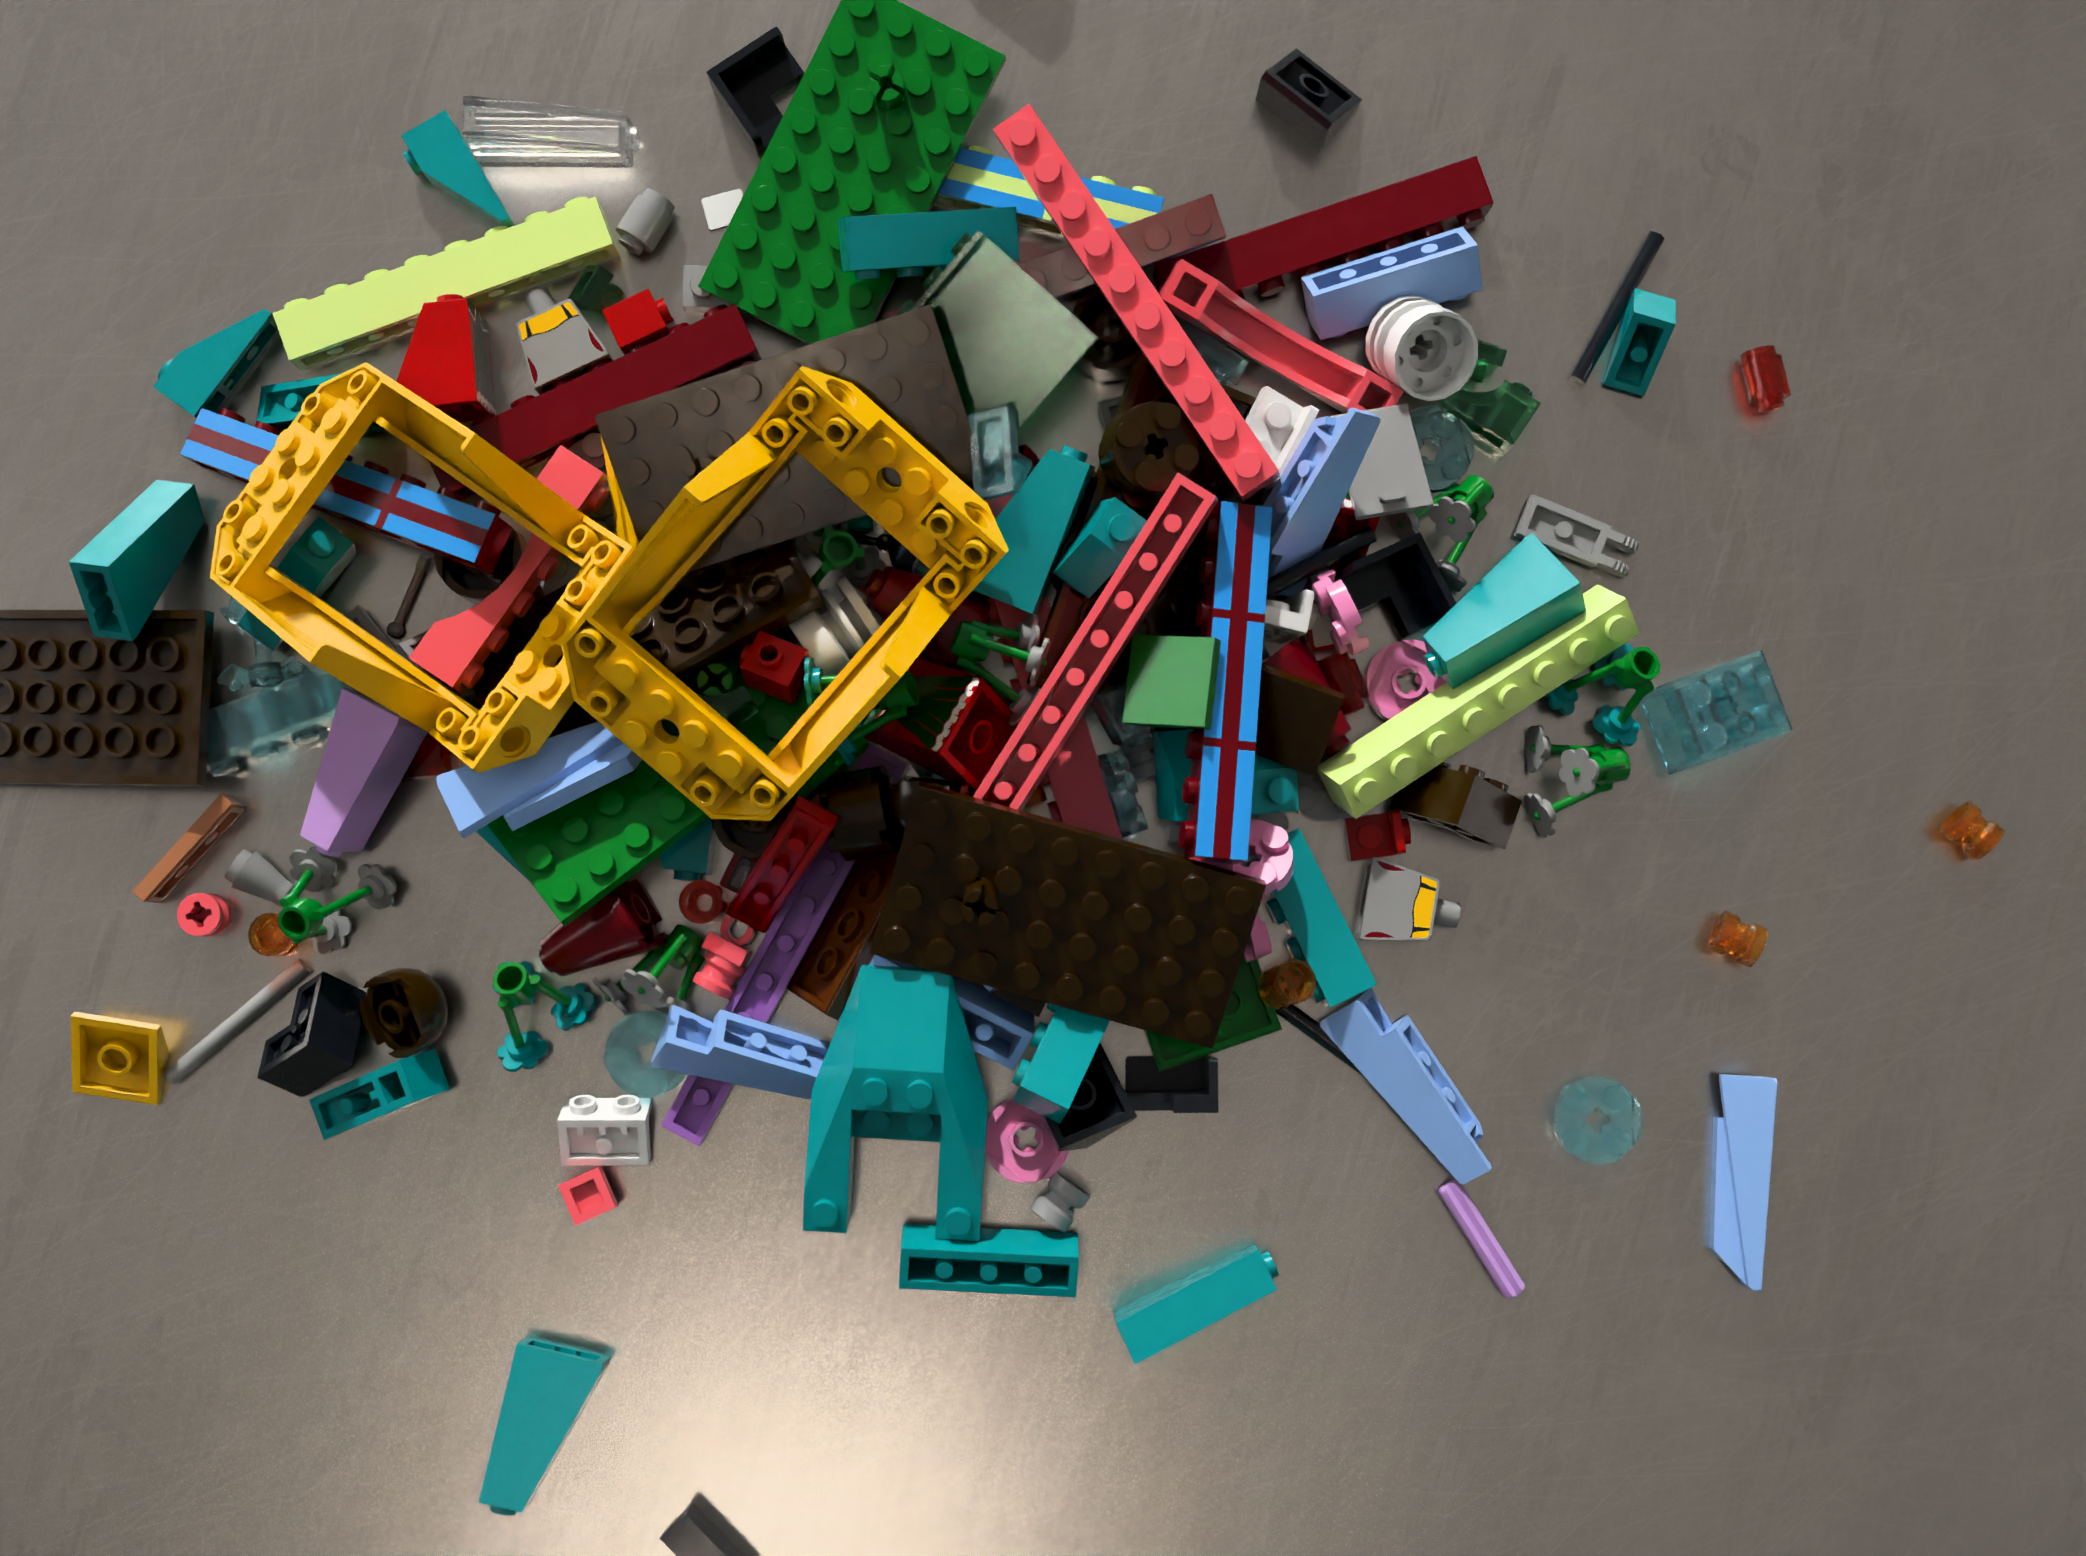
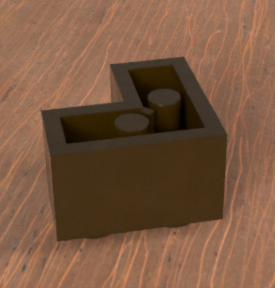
M1442 762L1393 796L1390 808L1400 810L1401 814L1413 820L1447 828L1470 841L1501 849H1506L1522 800L1507 793L1508 785L1494 779L1484 778L1485 772L1467 765H1460L1458 771L1450 769L1451 765L1446 762Z

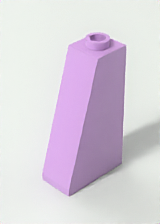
M342 688L300 836L314 843L316 851L328 856L339 857L342 855V852H362L428 732L355 689Z

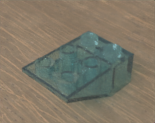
M1762 650L1658 686L1641 700L1643 710L1668 775L1793 730Z

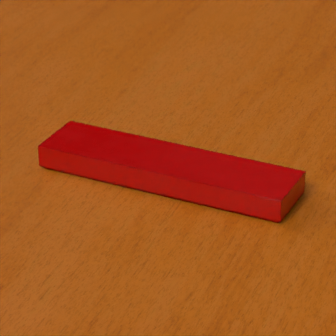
M798 796L729 904L726 914L765 933L835 827L838 816Z

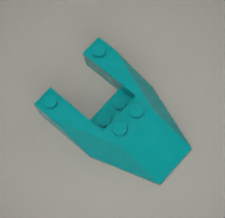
M861 965L812 1088L804 1183L803 1231L847 1233L852 1212L855 1137L940 1142L935 1239L980 1240L988 1095L953 976L925 968Z

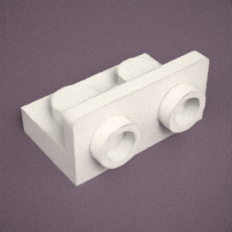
M1269 386L1261 388L1245 421L1278 468L1281 476L1316 418L1319 409L1312 405L1303 408ZM1277 478L1264 488H1273L1276 485L1279 478Z
M1306 589L1282 602L1266 600L1263 640L1283 644L1306 634L1308 629L1311 630L1318 612L1317 604H1313L1315 591Z
M578 1095L565 1099L557 1119L561 1166H649L651 1159L649 1115L652 1109L651 1098H638L635 1095H621L617 1098H595L591 1095Z

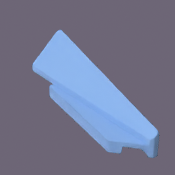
M1350 408L1345 415L1339 417L1324 416L1314 419L1263 505L1273 507L1268 579L1322 550L1380 424L1381 419L1376 414ZM1308 578L1278 593V595L1291 597L1303 591Z
M597 721L547 738L536 755L481 773L474 771L467 765L438 775L436 782L459 833L465 838L502 815L511 830L514 831L634 771L642 759Z
M1370 988L1350 999L1320 1022L1322 1030L1460 1184H1466L1492 1169L1491 1163L1476 1144L1477 1141L1484 1137L1480 1122L1408 1015L1392 1024L1373 990Z
M672 1005L652 1056L651 1066L811 1100L812 1088L830 1043L721 1009L714 1017V1021L711 1022L681 1007Z
M1719 1074L1724 1117H1713L1709 1248L1741 1280L1740 1283L1744 1287L1752 1291H1761L1777 1079L1764 1076Z

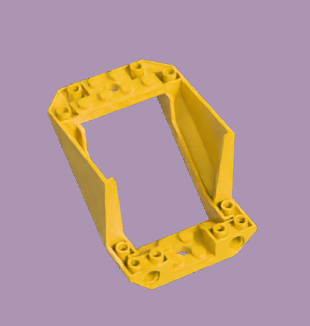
M365 362L321 383L315 392L304 400L299 414L288 429L280 433L276 439L275 447L264 462L253 470L248 484L238 498L226 507L223 518L216 529L210 578L310 663L425 730L471 769L481 773L536 755L570 708L574 700L562 640L633 552L635 547L584 515L479 435ZM372 422L378 424L582 567L576 577L569 582L565 592L548 616L542 620L538 630L523 651L516 656L508 672L488 695L480 711L271 564V561ZM563 654L561 661L555 666L558 658Z
M801 366L750 431L681 489L562 640L573 700L711 819L771 821L899 681L949 616L1004 557L1009 549L988 503L851 382ZM797 451L930 570L770 753L766 755L632 639L631 636ZM889 467L896 470L901 477V486L893 487L888 485L882 477V469ZM661 720L672 721L679 730V736L668 734L663 729Z

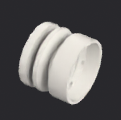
M1416 295L1397 297L1382 306L1371 320L1365 337L1366 356L1372 369L1382 378L1398 386L1412 397L1426 401L1445 399L1459 391L1472 376L1478 360V340L1472 326L1455 312L1443 308L1430 299Z
M845 576L836 582L845 600L838 604L826 588L821 593L828 609L827 612L820 615L817 610H814L788 625L802 647L808 649L809 657L814 658L815 666L823 669L824 676L838 675L848 664L850 658L862 648L884 623L879 614L867 603L866 595L854 587Z

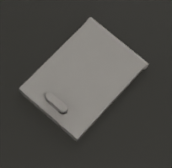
M1405 403L1363 410L1376 414L1381 421L1348 491L1355 519L1362 520L1432 508L1434 503L1412 425L1409 405ZM1347 413L1338 414V415H1332V416H1330V417H1339V416L1345 415V414H1347Z

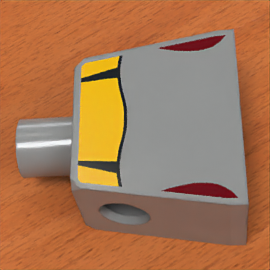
M547 287L537 288L526 294L524 299L532 315L520 320L516 324L531 383L539 395L550 391L549 386L559 379L565 377L575 379L588 373V368L600 360L611 359L614 361L571 299L555 304Z
M1370 858L1367 861L1354 939L1360 941H1430L1433 924L1457 928L1461 913V903L1438 899L1440 880L1381 858Z

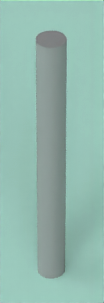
M301 959L294 962L164 1072L166 1078L172 1084H178L310 973L311 970L308 965Z

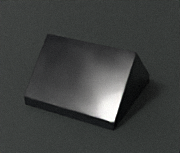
M1297 48L1264 72L1256 96V100L1320 151L1362 100Z
M1099 1043L1062 1122L1059 1124L1040 1114L1057 1151L1088 1148L1137 1117L1101 1043Z

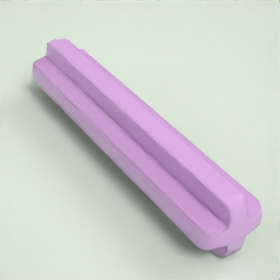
M1456 1179L1442 1185L1438 1189L1439 1195L1501 1294L1507 1299L1520 1294L1525 1289V1284L1463 1185Z

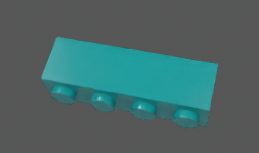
M1016 207L850 216L838 219L842 272H854L855 280L881 278L880 270L897 269V277L923 276V267L939 266L940 274L965 273V264L981 263L982 272L1001 271L1007 269V262L1020 260Z
M1297 828L1287 833L1294 859L1291 879L1278 893L1277 888L1269 893L1271 900L1267 901L1266 905L1277 925L1284 923L1291 937L1285 943L1296 964L1303 962L1310 975V978L1304 981L1314 1002L1322 1001L1325 1007L1331 1008L1376 986L1377 983L1300 828ZM1250 855L1252 861L1259 862L1261 860L1256 858V855ZM1252 861L1247 863V867L1250 866Z
M1049 1003L1047 1009L1053 1011L1054 1014L1048 1025L1040 1021L1029 1046L1036 1048L1031 1062L1022 1059L1011 1083L1019 1086L1012 1101L1060 1124L1072 1104L1110 1020Z
M903 1224L899 1289L1076 1297L1079 1264L1078 1233L1076 1232L1064 1233L1057 1231L981 1228L979 1241L935 1239L936 1225Z

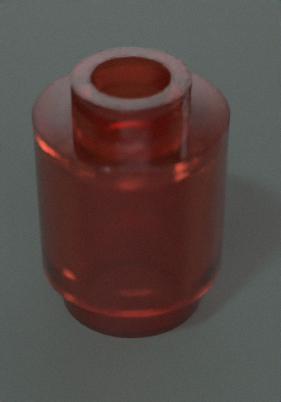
M1761 346L1740 355L1742 364L1739 365V371L1748 406L1758 407L1759 412L1772 411L1784 406L1783 399L1789 397L1791 391L1782 355L1776 354L1775 346Z
M1348 652L1342 655L1335 653L1318 660L1331 689L1346 694L1341 706L1344 715L1347 716L1364 709L1365 706L1362 700L1367 699L1370 695L1355 658L1350 659Z
M696 880L686 885L679 897V907L683 916L689 921L708 925L719 921L725 915L728 907V898L723 888L718 884L706 880ZM704 895L712 897V906L709 911H703L699 906V901Z

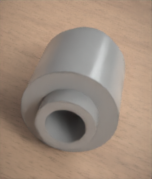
M646 188L642 195H636L616 227L617 233L621 236L618 240L619 243L636 255H641L642 251L652 253L673 220L671 214L675 206L660 193Z

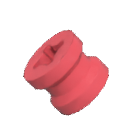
M194 893L189 895L180 903L177 910V920L180 927L186 933L193 936L219 935L228 928L232 918L229 903L223 897L216 894ZM201 906L204 907V908L201 910L200 914H197L198 911L201 909Z
M708 950L704 956L706 964L703 970L697 972L692 981L730 1000L734 993L733 985L737 978L744 975L746 968L739 967Z

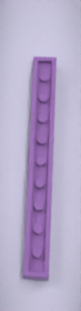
M870 743L856 770L883 765L889 775H894L893 784H899V780H902L909 767V763ZM827 839L825 840L775 916L725 1007V1011L769 1023L857 860L845 861L839 852L831 853ZM688 1075L661 1126L691 1143L701 1146L735 1084Z

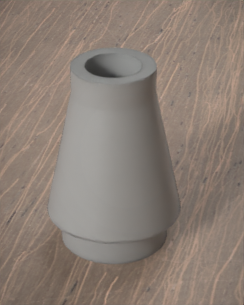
M243 849L237 855L224 876L225 879L232 882V888L271 901L278 906H281L280 899L287 896L295 886L283 877L257 851L252 854L246 849Z

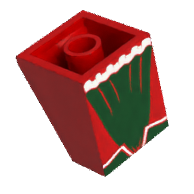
M446 294L437 297V302L423 303L396 382L461 424L472 423L475 419L485 414L494 413L496 415L488 325L485 318L467 298L457 294Z
M916 658L907 671L912 673L917 683L920 696L919 704L906 708L907 716L894 719L869 734L884 748L950 781H954V783L960 786L963 783L971 786L970 791L975 793L1018 726L1017 723L1014 726L1008 724L1014 712L1009 709L1006 703L983 678ZM877 704L871 710L864 724L886 713L888 709L882 710L879 704Z

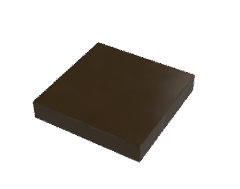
M1262 663L1255 754L1315 776L1346 694Z

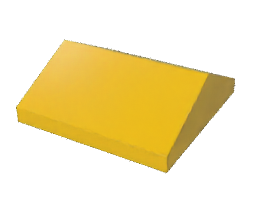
M74 1012L71 1015L72 1092L158 1105L162 1098L165 1082L164 1072L167 1070L170 1054L161 1025Z

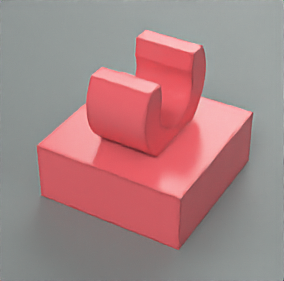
M727 916L721 923V935L717 932L709 931L702 947L739 967H746L753 951L743 946L753 940L755 929L748 926L741 938H734L731 935L730 928L735 918Z
M602 1166L558 1185L575 1226L619 1206Z

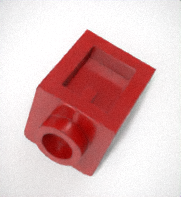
M1400 810L1360 816L1357 819L1354 817L1343 819L1349 862L1366 860L1373 857L1401 855L1406 853L1405 845L1411 844L1410 825L1407 818L1401 819Z

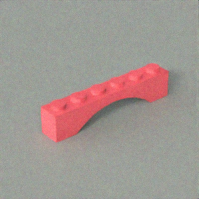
M1183 259L1172 264L1157 291L1169 310L1175 315L1342 413H1348L1350 408L1369 410L1396 405L1404 390L1372 371L1323 348L1274 320L1231 291L1223 283Z
M562 445L559 446L537 477L540 482L586 516L589 515L591 510L594 512L598 511L609 495V490L607 489L609 483L605 474ZM531 533L527 548L518 564L499 588L479 604L466 611L434 622L409 659L419 668L460 695L466 687L469 689L473 688L484 673L485 668L482 665L490 653H497L506 643L510 634L507 629L517 616L523 617L532 606L535 596L532 594L542 580L547 582L555 574L560 564L558 557L561 553Z

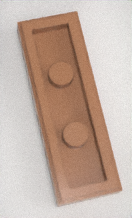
M220 794L132 892L143 902L161 903L246 810V806L235 796Z

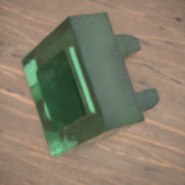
M588 265L567 299H571L580 310H593L595 313L604 316L602 310L606 307L602 304V296L609 292L616 298H622L624 293L617 285L609 284L614 277L611 272L601 265Z
M1477 339L1478 360L1469 379L1482 383L1488 363L1502 367L1507 350L1504 347Z

